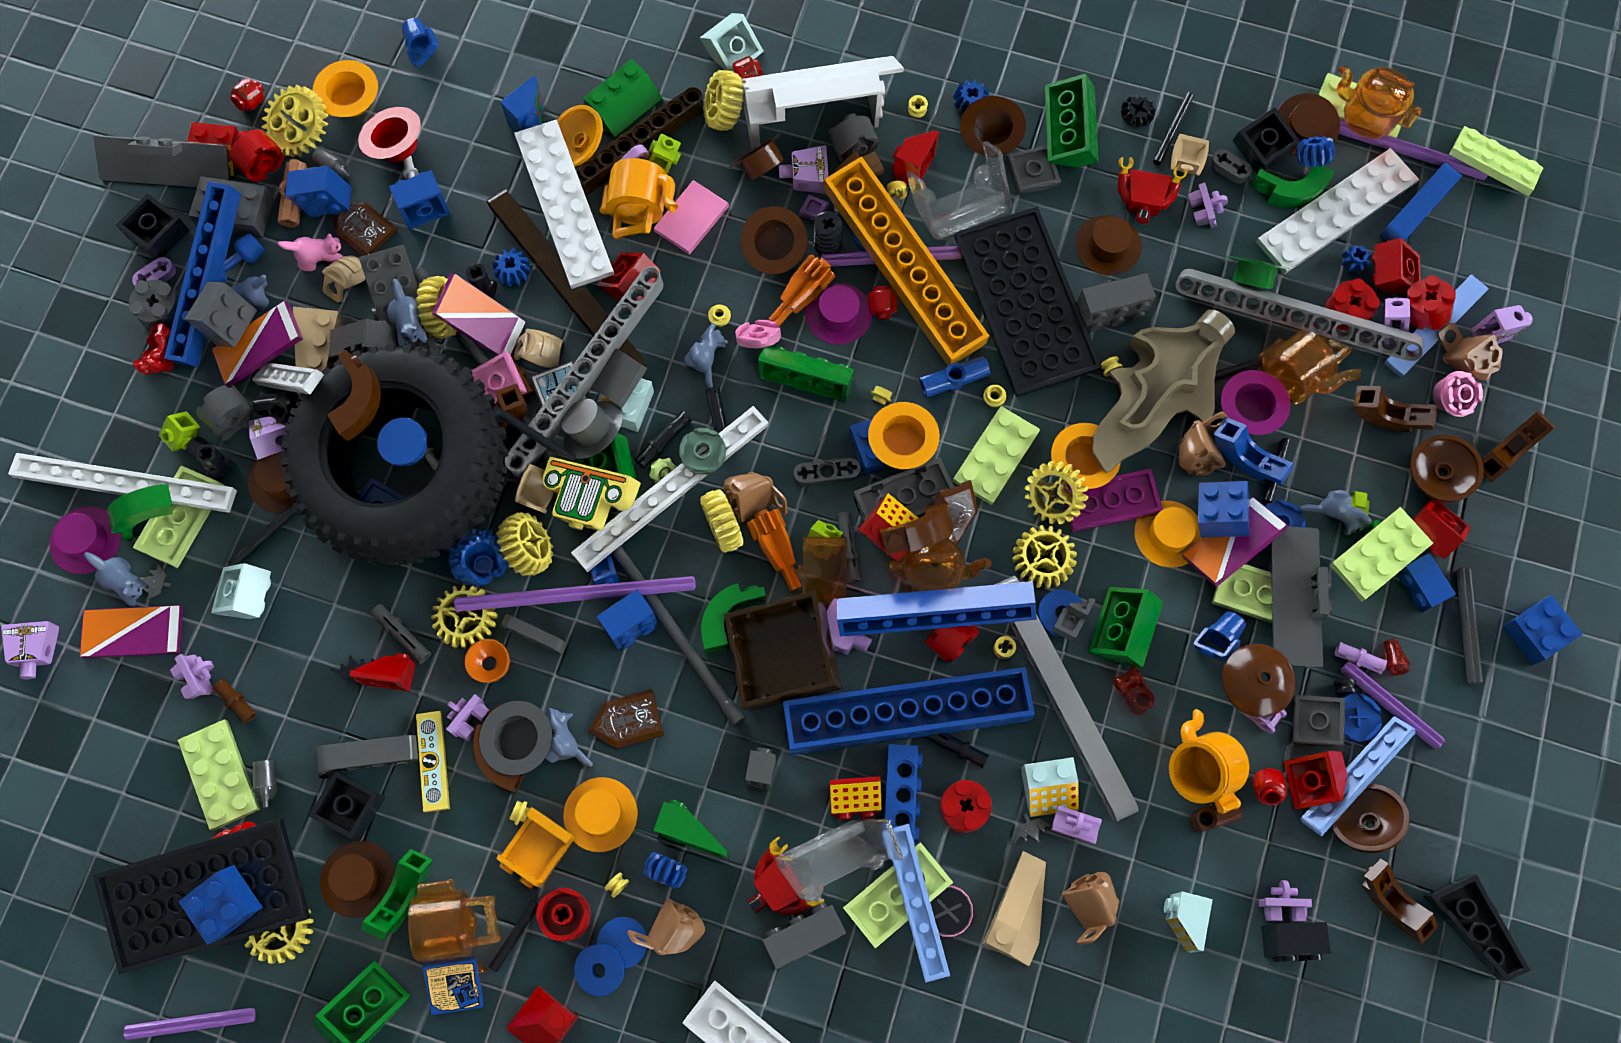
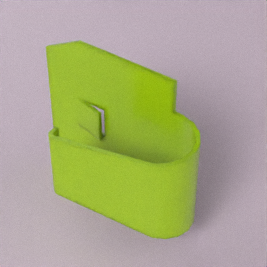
M1353 491L1351 495L1352 507L1359 508L1368 515L1370 501L1367 500V493Z

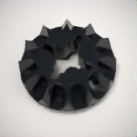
M1137 94L1135 97L1129 96L1125 102L1123 101L1121 116L1127 124L1134 127H1144L1154 119L1156 109L1153 107V102L1147 100V96L1142 98ZM1141 106L1142 110L1135 116V110Z

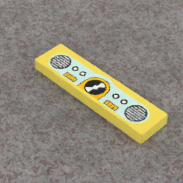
M435 711L416 714L423 812L450 809L442 712Z

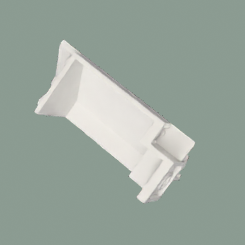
M893 56L743 78L744 110L751 147L760 145V124L785 121V109L868 96L874 128L879 127V118L883 117L881 106H884L883 94H885L884 82L879 80V76L904 72L903 66Z

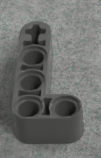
M416 735L329 744L316 748L317 773L320 779L331 778L334 771L341 774L347 771L402 765L419 761Z

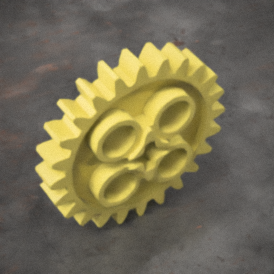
M296 85L293 88L288 86L287 91L284 89L280 90L281 96L274 94V102L268 101L271 107L270 109H264L268 115L262 117V120L267 122V124L262 126V129L267 130L266 134L280 147L284 156L288 155L294 158L297 155L302 157V152L309 154V147L316 149L315 141L322 142L319 137L320 134H326L322 127L328 125V123L323 121V119L328 117V114L323 112L327 106L322 104L323 99L318 97L316 92L303 86L302 88ZM283 111L286 114L292 116V118L295 121L305 126L307 128V131H305L303 128L299 127L294 121L283 115Z

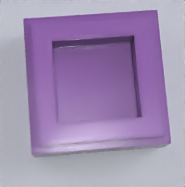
M808 194L799 212V216L814 222L819 213L827 210L829 202Z

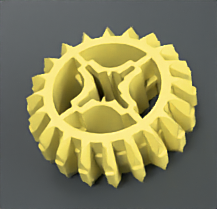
M718 70L710 78V83L707 84L705 99L703 100L704 118L706 124L716 130L728 131L732 129L734 124L737 123V118L740 117L742 102L744 101V85L741 77L733 71Z
M444 276L424 279L422 283H419V289H417L418 297H416L418 303L416 308L419 309L418 317L421 319V325H424V330L428 332L430 337L439 339L451 337L458 332L432 315L448 280Z
M1050 461L1048 466L1043 463L1039 466L1040 470H1033V476L1027 479L1030 484L1025 486V490L1030 492L1025 495V499H1031L1032 501L1028 504V507L1032 508L1034 506L1036 509L1033 515L1036 516L1041 513V521H1045L1049 517L1050 524L1055 523L1056 520L1059 524H1063L1065 520L1070 522L1073 520V516L1078 517L1081 514L1080 510L1086 507L1082 501H1086L1089 496L1082 493L1088 490V486L1081 485L1085 478L1081 477L1079 479L1077 477L1080 470L1077 469L1072 472V464H1068L1064 468L1063 461H1059L1057 465L1054 461ZM1048 475L1060 477L1055 483L1043 480ZM1067 482L1072 489V493L1067 489ZM1058 487L1057 494L1059 496L1055 498L1056 491L1054 489ZM1041 493L1045 495L1046 502H1044ZM1058 502L1070 505L1068 509L1064 510L1053 509Z
M718 489L701 496L702 509L721 551L724 553L732 552L738 549V547L743 546L740 527L723 491Z
M516 513L507 517L498 526L499 531L496 534L500 538L497 541L501 547L499 551L504 555L503 560L508 561V567H513L515 573L520 572L522 576H534L545 571L548 565L552 563L551 557L554 554L551 551L553 545L550 543L551 537H548L547 529L542 527V522H537L535 516L531 517L529 513Z
M1043 525L1039 526L1038 532L1034 527L1030 528V534L1024 532L1022 539H1017L1016 541L1018 547H1014L1013 553L1016 556L1012 559L1013 562L1019 563L1015 566V571L1023 570L1020 578L1023 579L1028 576L1027 582L1036 581L1037 588H1040L1042 583H1044L1046 589L1051 587V582L1056 587L1059 586L1060 580L1066 582L1068 579L1067 575H1072L1074 572L1071 567H1075L1077 563L1073 559L1077 556V552L1070 551L1075 546L1074 543H1066L1069 535L1062 538L1060 536L1062 533L1061 529L1054 533L1052 526H1049L1048 530L1045 531ZM1040 541H1047L1052 544L1046 546L1043 545ZM1028 546L1032 549L1031 553L1035 558L1031 564H1029L1026 556ZM1058 550H1060L1063 558L1062 567L1057 564L1058 561L1055 558ZM1050 553L1049 558H1044L1039 561L1041 555L1044 556ZM1045 568L1049 572L1052 571V573H1042L1037 571V569Z
M463 584L461 591L456 586H453V593L450 594L447 590L444 591L446 596L444 600L440 597L437 598L441 605L433 606V610L437 614H433L431 619L436 621L432 625L434 630H438L436 635L439 638L444 637L443 642L445 644L452 643L453 648H457L461 644L463 649H467L468 642L472 646L476 643L475 640H484V634L491 636L492 632L488 628L496 627V623L492 619L497 618L498 615L496 612H493L496 608L482 609V617L475 614L474 610L457 612L452 607L454 605V598L485 595L486 593L483 589L477 591V588L473 585L468 590L467 585ZM466 613L470 616L468 618L464 617L463 620L459 617L461 615L465 616ZM447 616L455 620V632H451L448 629ZM470 626H477L474 630L466 633Z
M307 919L297 922L294 935L291 932L292 924L280 927L281 933H275L276 929L263 932L262 935L259 933L246 937L250 940L245 943V947H253L250 954L252 956L259 954L258 960L265 961L267 959L269 964H274L276 960L279 963H285L286 957L293 960L295 959L294 950L302 953L304 950L301 943H310V940L305 938L306 934L313 933L312 929H307V925L312 924L314 921L313 919ZM277 939L287 943V945L277 950L267 947L270 942L274 943Z

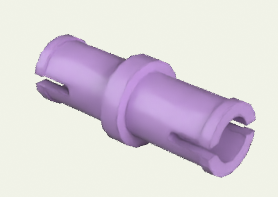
M1339 642L1334 652V656L1351 661L1358 668L1362 666L1378 674H1382L1387 664V660L1371 655L1363 648L1359 650L1343 642Z

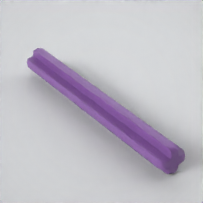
M1351 661L1346 662L1342 666L1340 671L1346 677L1356 680L1357 686L1392 715L1415 728V734L1432 748L1438 749L1442 746L1445 739L1361 669Z
M245 1008L126 1025L124 1027V1039L131 1040L250 1023L255 1021L256 1013L254 1008Z

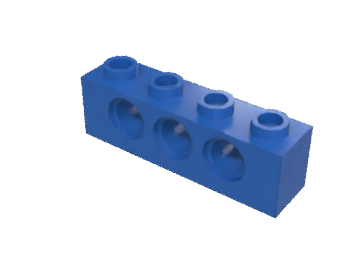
M889 744L887 747L883 847H889L884 830L898 827L895 823V817L898 815L907 817L913 842H919V827H915V817H920V802H916V792H921V778L917 777V768H922V753H918V746ZM907 766L911 771V775L903 778L898 774L897 768ZM900 790L908 792L910 796L909 801L905 803L898 801L896 793Z

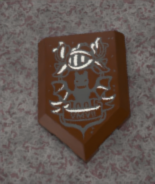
M366 202L350 203V211L334 214V233L361 256L374 253L398 230Z
M971 480L963 482L960 486L952 489L947 488L939 491L931 505L946 502L949 504L954 531L937 544L951 550L956 549L978 511Z
M650 689L605 702L587 732L616 749L664 736L653 690Z

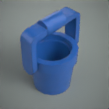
M410 18L402 24V32L408 48L406 52L411 63L421 67L438 48L439 43L430 27H425L418 18Z
M1226 612L1215 624L1205 627L1194 641L1196 650L1210 658L1223 662L1227 661L1229 656L1240 646L1241 641L1239 637L1246 627L1245 621L1234 612ZM1208 637L1214 645L1226 651L1221 653L1214 648L1202 644Z

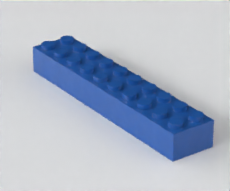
M1026 667L783 701L790 755L1029 722L1035 715Z

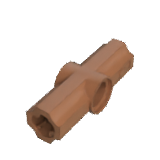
M290 159L289 162H286L284 181L279 187L281 201L278 223L287 228L299 226L301 208L285 196L288 172L307 169L306 163L296 159Z

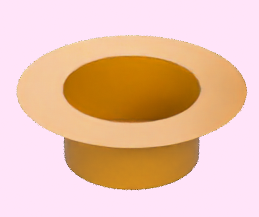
M342 60L328 65L318 74L313 84V91L318 94V97L323 99L322 104L327 106L324 112L337 117H356L364 113L374 101L378 92V81L375 73L367 65L354 60Z
M897 402L882 408L873 417L868 432L869 444L878 459L898 469H911L926 463L936 452L940 438L939 428L934 417L923 407L909 402Z
M1078 423L1065 428L1058 434L1051 450L1052 461L1056 465L1059 461H1063L1064 468L1068 464H1072L1071 471L1074 472L1078 469L1080 473L1077 477L1079 479L1081 477L1085 478V481L1081 483L1082 486H1088V489L1098 488L1107 484L1115 477L1121 462L1109 473L1104 472L1092 453L1093 435L1098 425Z
M1161 501L1163 510L1157 515L1137 519L1135 524V540L1142 554L1151 562L1163 567H1181L1188 564L1183 559L1182 554L1202 539L1198 525V516L1184 504L1175 501Z
M598 777L581 783L572 791L566 801L563 818L566 830L576 837L573 841L578 846L592 852H605L619 847L630 837L636 826L638 811L635 798L625 785L611 778Z

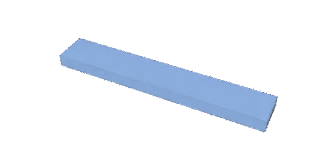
M1472 274L1455 290L1454 310L1449 323H1456L1489 289ZM1424 328V330L1417 329L1413 333L1423 339V355L1439 340L1437 333L1441 329L1432 330V328ZM1411 344L1408 345L1407 349L1410 351H1415L1419 347L1417 345ZM1390 356L1384 364L1402 378L1417 361L1412 362Z
M1394 716L1346 768L1348 776L1343 801L1310 807L1300 818L1301 822L1320 836H1323L1413 737L1415 728Z
M909 824L884 830L925 982L950 976Z

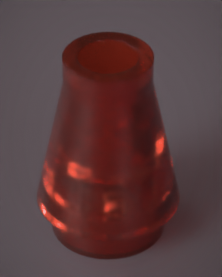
M1394 638L1384 641L1385 660H1387L1386 670L1390 672L1391 676L1408 673L1411 663L1400 646L1398 639Z

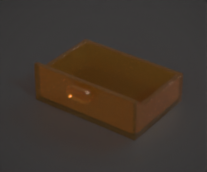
M803 537V565H798V579H803V593L816 590L823 595L824 601H833L834 598H846L847 537Z

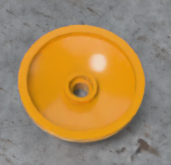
M577 105L566 110L557 119L574 167L583 164L595 153L603 132L602 119L598 112L590 106Z

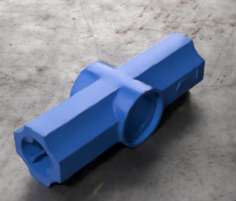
M981 356L961 364L952 363L944 370L921 377L919 382L923 394L928 398L947 390H959L967 383L990 376L991 372L987 359ZM957 374L960 379H952L949 375Z

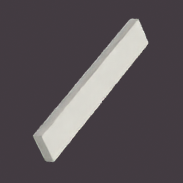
M266 363L258 370L252 381L259 386L311 394L324 374L316 369Z

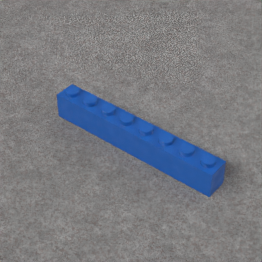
M210 181L207 184L164 357L177 364L199 368L206 336L188 323L185 317L207 281L220 282L241 198V193L230 185Z
M1033 581L837 599V623L840 637L1037 620Z

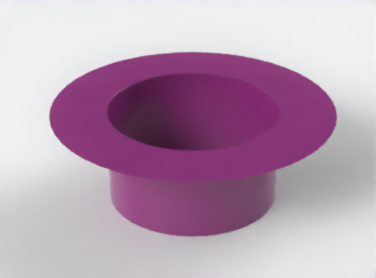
M845 283L829 284L805 309L806 322L812 333L819 339L831 344H847L859 339L868 330L872 320V314L869 312L868 298L858 288Z
M1257 370L1244 371L1233 376L1223 388L1221 396L1223 412L1230 419L1247 425L1249 434L1264 435L1274 432L1285 423L1289 416L1290 398L1288 392L1278 379L1268 373Z
M98 507L78 508L66 514L55 525L50 537L51 556L55 563L67 572L74 574L92 573L97 571V569L87 561L84 553H92L103 561L113 558L120 545L121 533L112 534L106 510Z

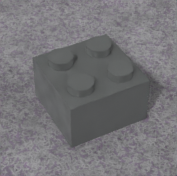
M207 281L185 320L217 346L235 348L257 310L226 283Z

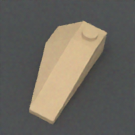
M1022 851L982 944L1029 967L1040 939L1046 862Z

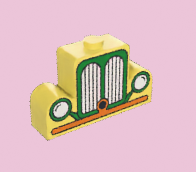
M549 457L543 475L545 487L558 494L552 515L569 523L568 526L578 530L586 527L602 531L610 507L613 506L620 511L631 508L641 484L631 476Z

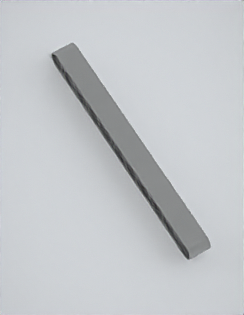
M647 267L641 271L528 426L551 441L555 438L562 428V420L567 410L584 398L615 349L619 350L662 291L664 283L657 268ZM651 278L657 279L654 283H647ZM643 296L642 300L634 301L636 297ZM624 314H630L628 319H621ZM611 332H617L615 337H608ZM604 350L602 355L594 356L596 351ZM583 369H591L589 373L581 374ZM570 387H577L573 393H567ZM557 405H564L562 410L554 411ZM550 423L548 429L540 430L543 424ZM523 433L509 451L508 456L505 457V466L518 478L522 477L529 464L535 465L546 450L545 447L537 442L534 448L527 449V445L535 441ZM522 460L520 467L513 468L516 461Z
M1193 269L1183 270L1176 281V289L1179 293L1407 361H1417L1423 355L1424 342L1417 334ZM1188 278L1193 284L1185 285L1182 279ZM1211 285L1215 290L1208 292L1204 289V286ZM1233 291L1237 297L1229 298L1226 292ZM1256 298L1259 303L1256 305L1250 304L1248 299ZM1273 304H1277L1282 309L1280 311H1274L1270 308V306ZM1294 311H1301L1304 316L1297 318L1292 313ZM1321 317L1327 322L1325 324H1318L1315 319ZM1346 324L1349 326V329L1341 331L1337 326ZM1369 331L1373 335L1366 338L1361 336L1360 333ZM1385 338H1393L1395 342L1393 344H1386L1383 340ZM1413 344L1419 348L1415 351H1410L1406 347Z
M1012 576L994 585L1020 582L1016 576ZM1038 616L1037 620L1009 622L1111 818L1118 822L1138 812V806Z

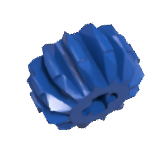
M976 79L973 83L966 80L964 85L959 84L953 95L954 106L959 108V114L964 113L976 100L988 97L989 89H984V83L978 85Z
M1325 136L1309 137L1297 144L1296 156L1299 164L1302 166L1322 167L1324 164H1330L1334 160L1335 147L1331 138Z
M512 248L510 253H507L503 249V255H496V261L492 262L493 275L496 279L498 278L501 285L507 283V286L511 288L512 284L516 283L520 287V280L527 281L526 274L531 272L529 259L524 256L522 251L516 253V250Z
M653 852L644 864L643 873L654 881L676 889L680 888L682 882H684L688 868L685 864Z

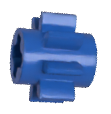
M1352 245L1349 250H1345L1342 254L1345 260L1341 265L1345 266L1349 273L1357 271L1360 274L1364 268L1370 265L1371 262L1367 259L1371 253H1368L1364 246L1355 247V245Z

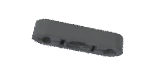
M854 458L801 463L794 469V480L800 486L854 481L860 475L861 466ZM847 465H851L855 469L853 474H849L846 471ZM837 466H840V470H845L841 471V476H837ZM824 467H830L833 469L834 474L826 478L821 475L820 471ZM814 468H817V479H814V474H812L814 473ZM802 470H806V473L809 474L807 479H802V476H798Z
M508 614L505 615L500 624L504 629L560 655L563 654L568 645L562 639Z

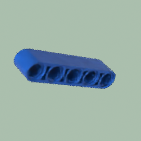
M1444 163L1385 228L1380 237L1386 241L1398 238L1406 241L1463 175Z

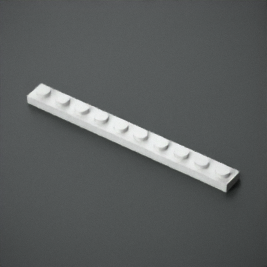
M754 406L719 433L726 445L725 460L769 426L768 421ZM703 446L696 453L700 456H705L709 453V448ZM683 463L639 497L631 508L619 513L604 526L602 531H597L571 552L586 572L590 571L708 474L693 473Z
M16 453L8 473L13 478L117 495H125L141 488L168 483L173 504L230 513L237 492L233 487Z

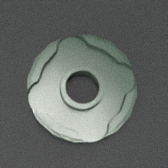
M697 428L683 437L680 443L679 455L683 465L689 471L696 474H709L715 472L723 465L726 458V445L716 431L709 428ZM701 446L709 448V453L705 456L698 455L696 451Z

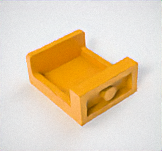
M531 807L526 814L528 818L505 851L499 854L496 859L501 862L500 868L509 874H512L513 871L522 876L519 881L532 889L533 886L542 887L576 837Z

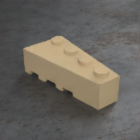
M293 307V315L303 337V340L295 344L296 367L316 369L321 373L326 367L332 369L335 367L334 363L338 359L329 357L330 330L345 325L346 322L338 311Z

